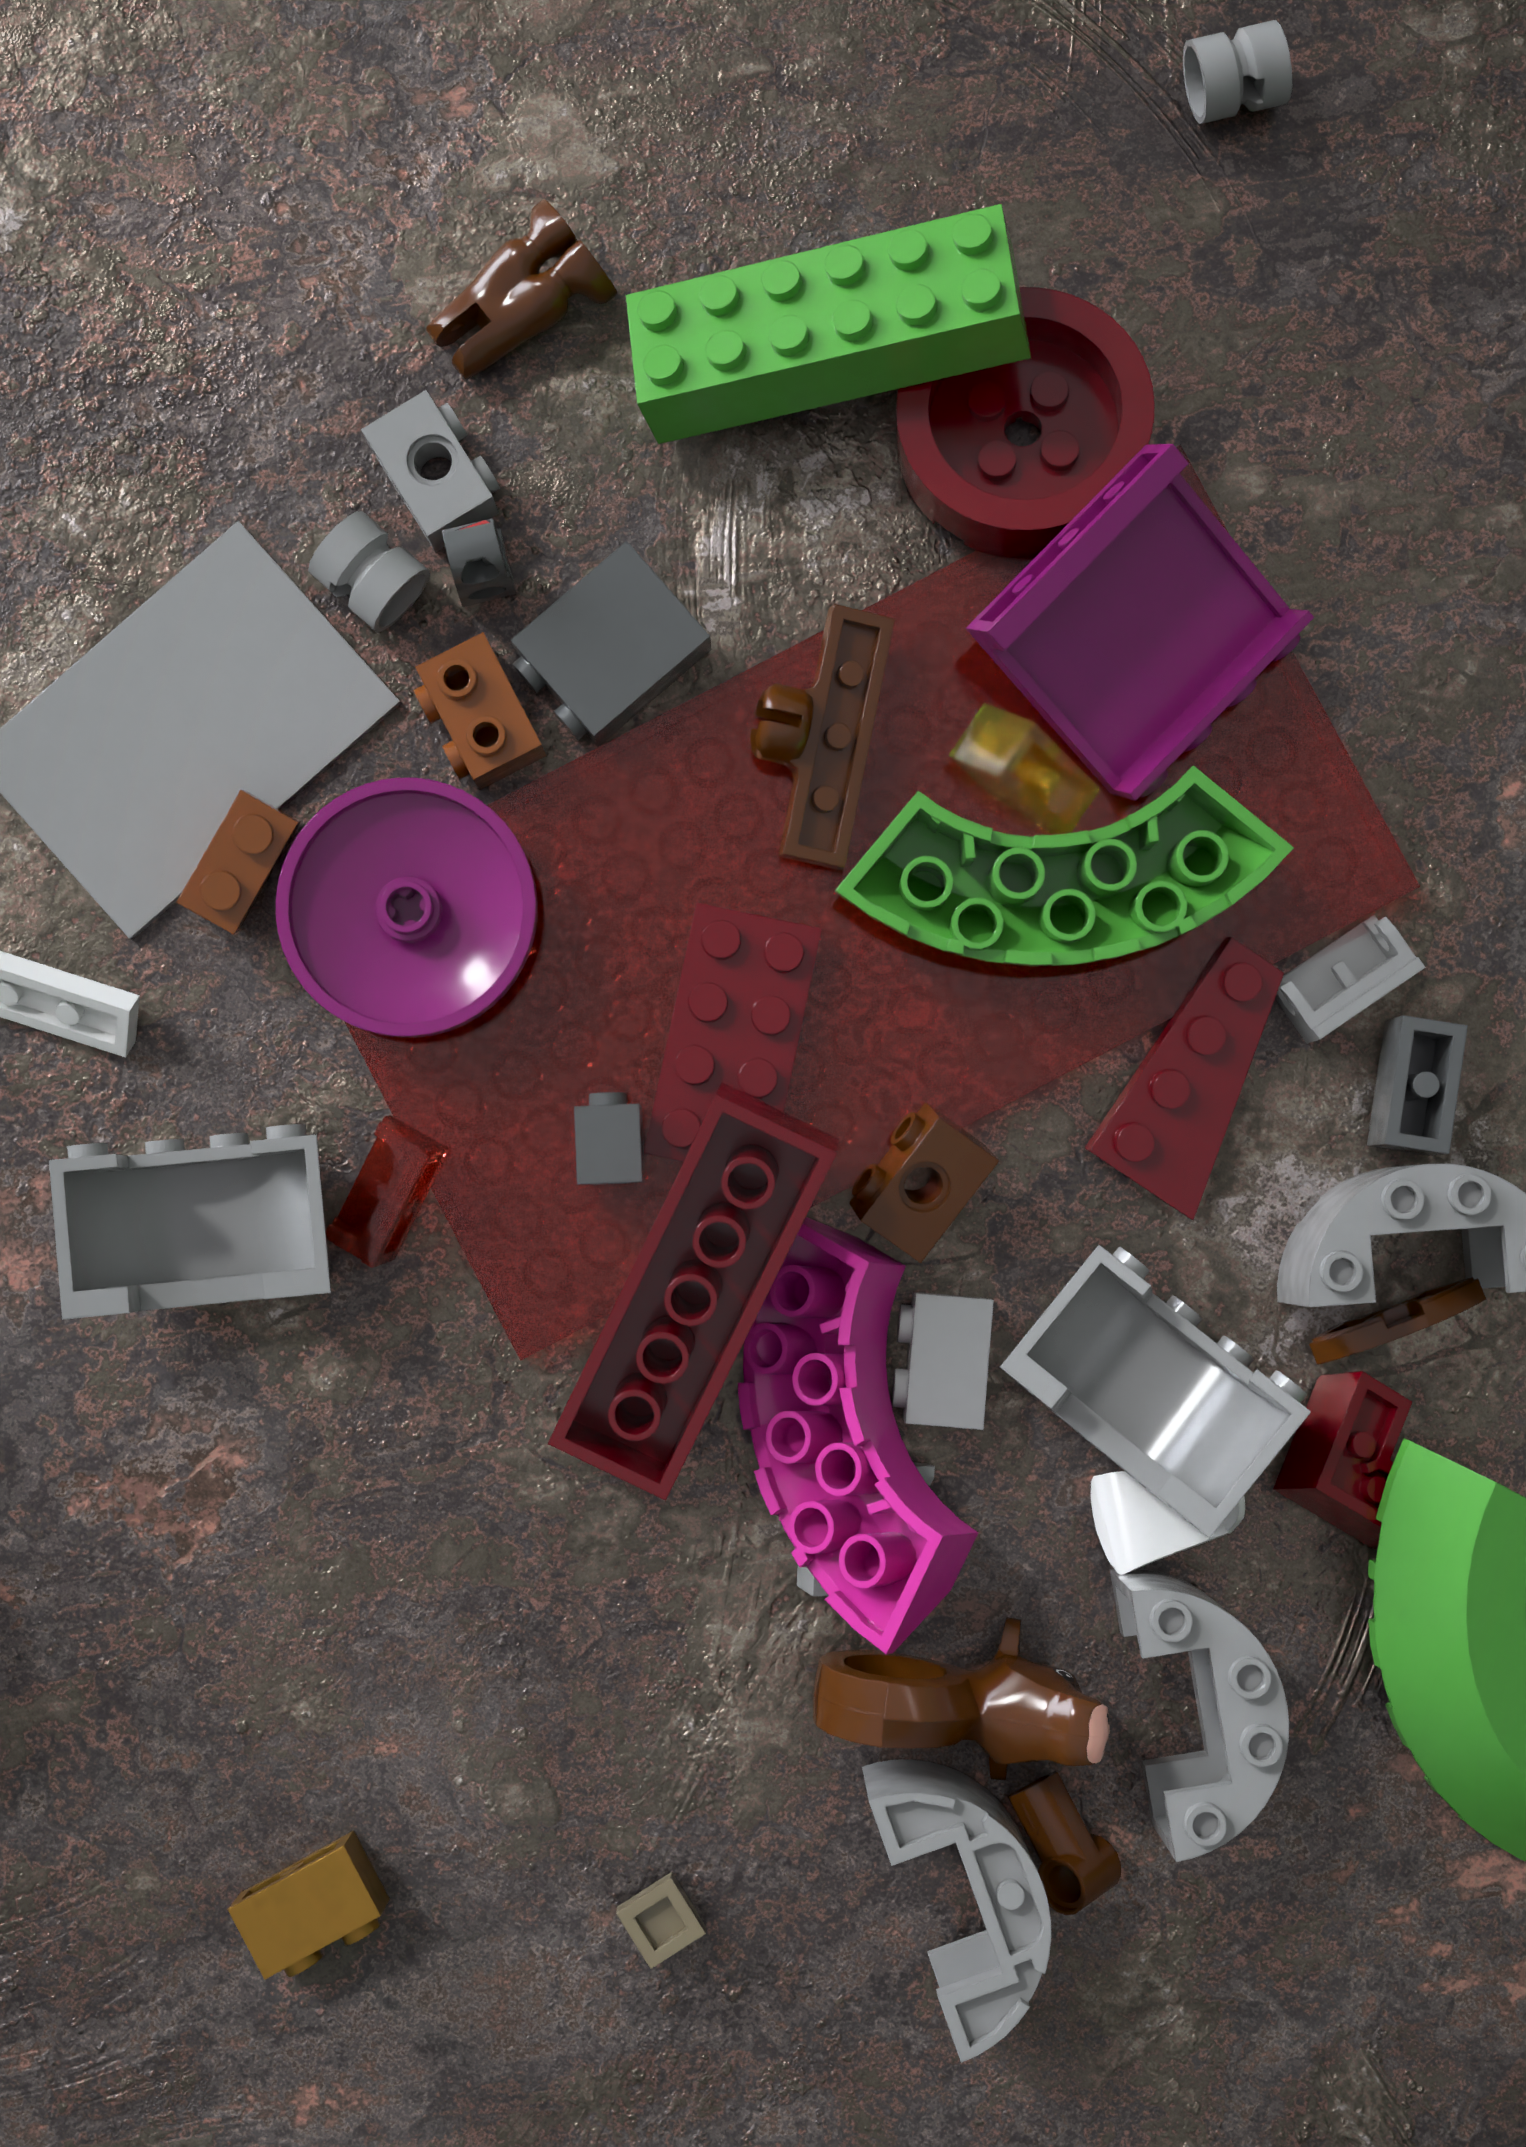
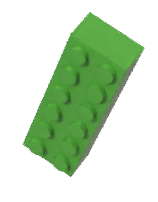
M1002 204L626 295L637 405L658 444L1031 358L1014 251Z

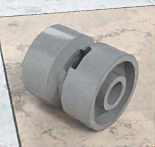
M1277 20L1238 28L1233 40H1230L1224 32L1186 40L1183 49L1184 82L1191 111L1199 124L1236 116L1241 104H1244L1251 112L1288 104L1292 92V66L1287 40Z
M356 511L337 524L324 538L310 560L308 571L334 596L350 595L348 603L350 610L377 633L392 626L415 603L428 583L430 572L403 546L390 549L387 544L389 534L366 513Z

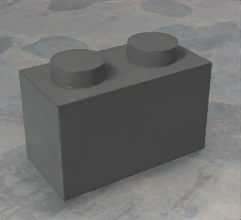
M1405 1015L1385 1021L1367 1146L1427 1156L1450 1153L1468 1025Z

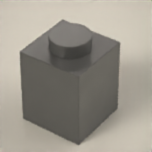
M627 1092L589 1094V1106H574L577 1185L645 1183L642 1106L640 1104H628Z

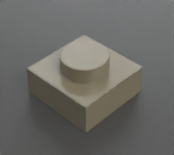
M672 1872L617 1906V1916L650 1969L706 1934L704 1922Z

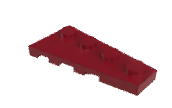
M1226 937L1084 1149L1187 1218L1194 1220L1284 972L1234 938Z

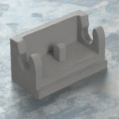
M1372 915L1286 973L1282 978L1275 999L1305 1043L1308 1044L1322 1039L1426 967L1419 957L1415 956L1399 931L1387 917L1378 920L1375 915Z

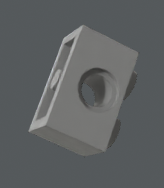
M427 390L361 429L373 454L435 552L445 547L442 530L491 519L499 514L492 493L500 489L494 475L481 455L470 461L458 442L465 438L467 434L456 414L448 403L437 408ZM442 457L452 462L450 471L441 479L428 480L420 476L422 467L430 459Z

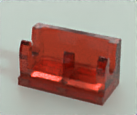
M391 1115L384 1116L382 1122H379L374 1132L377 1138L339 1215L334 1218L332 1224H329L326 1230V1238L330 1242L361 1259L362 1263L371 1268L395 1260L450 1148Z

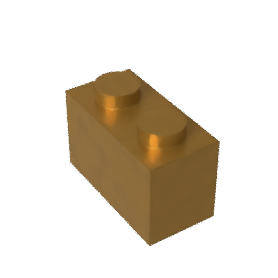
M353 1830L242 1891L227 1910L265 1980L283 1969L288 1977L305 1971L323 1957L320 1949L342 1938L346 1946L363 1939L380 1926L377 1918L383 1913L390 1898Z

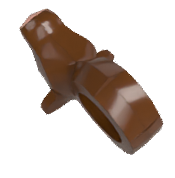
M1006 1617L997 1653L992 1661L975 1670H967L940 1661L906 1654L892 1653L886 1655L878 1650H842L829 1652L819 1658L813 1694V1722L818 1728L829 1735L880 1748H940L955 1745L961 1740H974L989 1755L990 1777L992 1780H1006L1008 1764L1050 1760L1065 1766L1096 1764L1101 1761L1110 1734L1108 1707L1098 1700L1083 1694L1073 1674L1056 1667L1035 1663L1019 1656L1021 1619Z

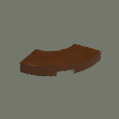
M1470 1277L1424 1290L1389 1307L1342 1322L1313 1338V1342L1309 1345L1317 1365L1327 1363L1430 1327L1470 1309L1486 1300L1479 1279Z

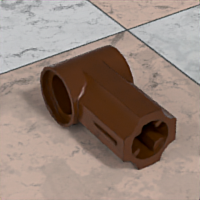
M1058 1772L1049 1773L1008 1796L1042 1862L1039 1866L1038 1874L1043 1883L1048 1904L1052 1909L1064 1915H1074L1118 1884L1121 1877V1862L1117 1852L1103 1837L1089 1833Z

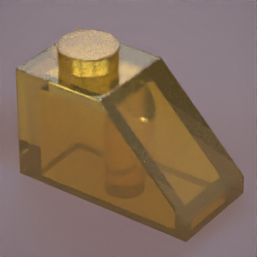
M983 703L948 755L980 787L1052 835L1071 833L1100 790L1035 722Z

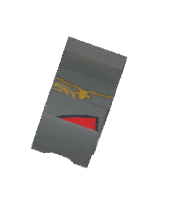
M493 518L442 530L453 580L462 607L517 594L501 528L496 529Z

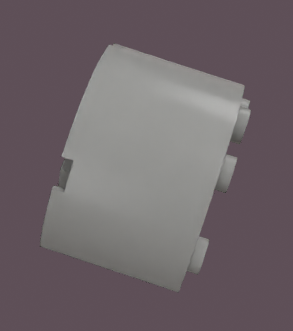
M306 1124L266 1127L267 1139L250 1141V1144L248 1133L209 1136L210 1148L185 1150L184 1139L157 1140L145 1142L146 1154L129 1156L109 1154L108 1143L67 1146L68 1158L49 1160L62 1320L146 1310L331 1293L317 1134L307 1135Z
M1456 1164L1397 1166L1360 1173L1332 1187L1319 1197V1201L1308 1211L1303 1220L1296 1224L1282 1255L1277 1282V1302L1304 1307L1376 1303L1370 1235L1461 1229L1466 1279L1473 1277V1279L1478 1278L1482 1289L1506 1287V1293L1526 1292V1193L1497 1175L1481 1169Z
M1098 1245L1002 1363L1000 1368L1029 1393L1041 1400L1048 1409L1121 1469L1210 1538L1311 1413L1310 1410L1301 1404L1308 1395L1297 1384L1277 1370H1275L1270 1378L1258 1369L1252 1372L1248 1367L1253 1362V1357L1225 1335L1216 1343L1200 1331L1197 1326L1202 1321V1317L1174 1295L1165 1303L1153 1294L1151 1285L1143 1280L1150 1270L1138 1259L1121 1247H1118L1112 1255L1102 1246Z
M1138 1568L1128 1574L1120 1575L1115 1569H1110L1120 1633L1123 1637L1137 1635L1142 1659L1188 1651L1204 1750L1142 1760L1141 1762L1152 1826L1176 1862L1192 1859L1217 1849L1240 1834L1262 1811L1273 1794L1284 1767L1289 1742V1715L1284 1688L1277 1669L1259 1640L1246 1626L1206 1593L1189 1582L1160 1571Z
M899 1759L866 1765L862 1767L868 1801L891 1866L956 1843L987 1929L927 1951L940 1987L936 1989L937 1996L962 2063L978 2056L998 2043L1020 2022L1030 2008L1029 2001L1039 1984L1042 1973H1046L1050 1956L1051 1917L1045 1889L1023 1836L1012 1816L1002 1803L976 1780L945 1765L922 1760Z

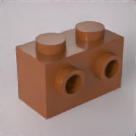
M484 632L415 666L424 685L413 691L430 724L440 719L443 720L452 741L442 745L459 780L471 775L477 787L481 790L547 756Z

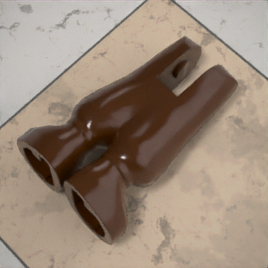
M543 199L532 208L528 234L522 238L511 239L504 243L490 258L473 282L426 326V331L437 346L444 347L457 341L476 325L481 328V330L459 347L452 358L454 368L464 379L468 380L484 371L524 342L560 322L568 311V298L573 294L579 293L595 303L605 304L618 293L591 252L581 240L577 241L573 231L562 216L548 201ZM560 258L553 267L539 274L541 266L547 260Z

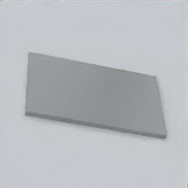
M237 521L0 728V793L125 935L133 940L178 900L240 790H245L281 810L394 711L401 702L245 527Z

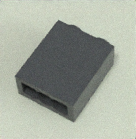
M627 541L511 639L514 650L519 656L512 664L514 669L535 693H538L544 687L547 688L561 704L553 711L554 714L577 741L587 734L597 747L711 651L710 635Z

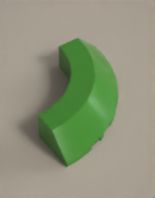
M1194 765L1160 797L1135 813L1128 815L1126 818L1091 831L1086 830L1067 834L1034 835V837L993 831V828L985 827L952 813L936 804L920 791H917L836 888L835 892L876 921L906 937L945 952L987 962L1024 966L1076 965L1114 959L1148 949L1195 929L1231 907L1262 882L1294 847Z
M1404 1438L1387 1477L1376 1515V1520L1382 1522L1376 1560L1369 1559L1368 1577L1374 1580V1618L1368 1619L1370 1646L1374 1665L1381 1669L1384 1687L1389 1702L1385 1705L1402 1744L1410 1749L1416 1763L1425 1774L1424 1779L1431 1789L1449 1804L1461 1820L1485 1839L1525 1862L1526 1497Z

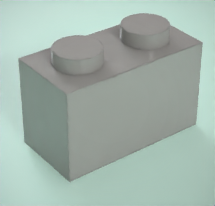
M912 1292L911 1305L900 1304L897 1343H907L908 1351L906 1369L895 1368L892 1407L903 1408L902 1419L906 1424L984 1429L994 1300L982 1297Z

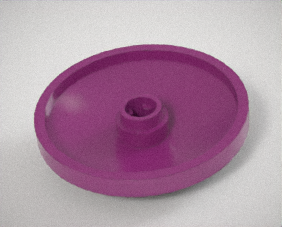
M391 778L378 780L351 789L333 799L320 809L297 835L282 865L276 892V923L281 947L290 968L304 989L318 1004L341 1020L368 1032L398 1038H418L448 1032L471 1022L493 1007L507 993L521 973L530 954L537 925L538 901L536 885L528 859L515 835L506 823L478 798L449 784L430 779Z

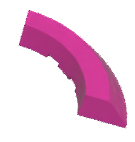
M806 1217L744 1341V1383H738L743 1430H750L754 1452L760 1468L754 1471L760 1492L770 1515H778L784 1531L795 1547L791 1554L800 1568L807 1567L828 1594V1597L824 1600L855 1631L887 1655L894 1653L951 1591L978 1532L959 1519L945 1506L924 1481L904 1445L893 1414L886 1369L887 1333L896 1290L906 1266L853 1235Z

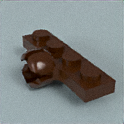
M833 604L828 608L812 686L806 689H799L775 683L764 690L758 700L754 717L763 721H760L758 729L751 728V751L756 758L786 765L793 775V785L778 854L780 857L836 870L845 868L895 622L894 618Z

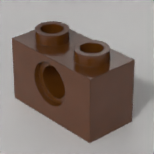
M927 1102L924 1103L917 1114L910 1112L900 1121L891 1137L892 1147L878 1165L872 1163L862 1171L853 1185L852 1195L854 1197L849 1202L861 1222L919 1263H922L999 1162L985 1144ZM919 1167L932 1168L931 1178L924 1187L917 1190L905 1189L906 1178L914 1169Z

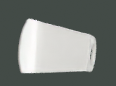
M1125 1471L1093 1476L1091 1481V1506L1096 1532L1108 1561L1120 1575L1128 1574L1157 1560L1230 1534L1241 1523L1245 1514V1497L1243 1496L1209 1538Z

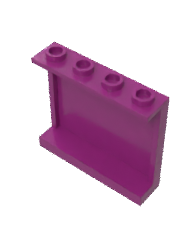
M1174 444L1145 445L965 628L1108 792L1135 801L1139 797L1151 794L1162 785L1168 776L1167 768L1183 752L1196 748L1210 735L1213 728L1211 723L1228 706L1238 704L1254 690L1257 684L1255 678L1271 661H1277L1285 657L1298 645L1301 639L1299 633L1314 618L1309 610L1290 609L1185 481L1180 472L1189 463Z

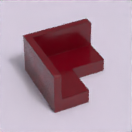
M1363 1371L1321 1375L1316 1381L1306 1406L1311 1413L1295 1433L1273 1490L1365 1545L1377 1549L1382 1522L1376 1520V1515L1387 1477L1394 1463L1390 1459L1411 1408L1412 1401Z

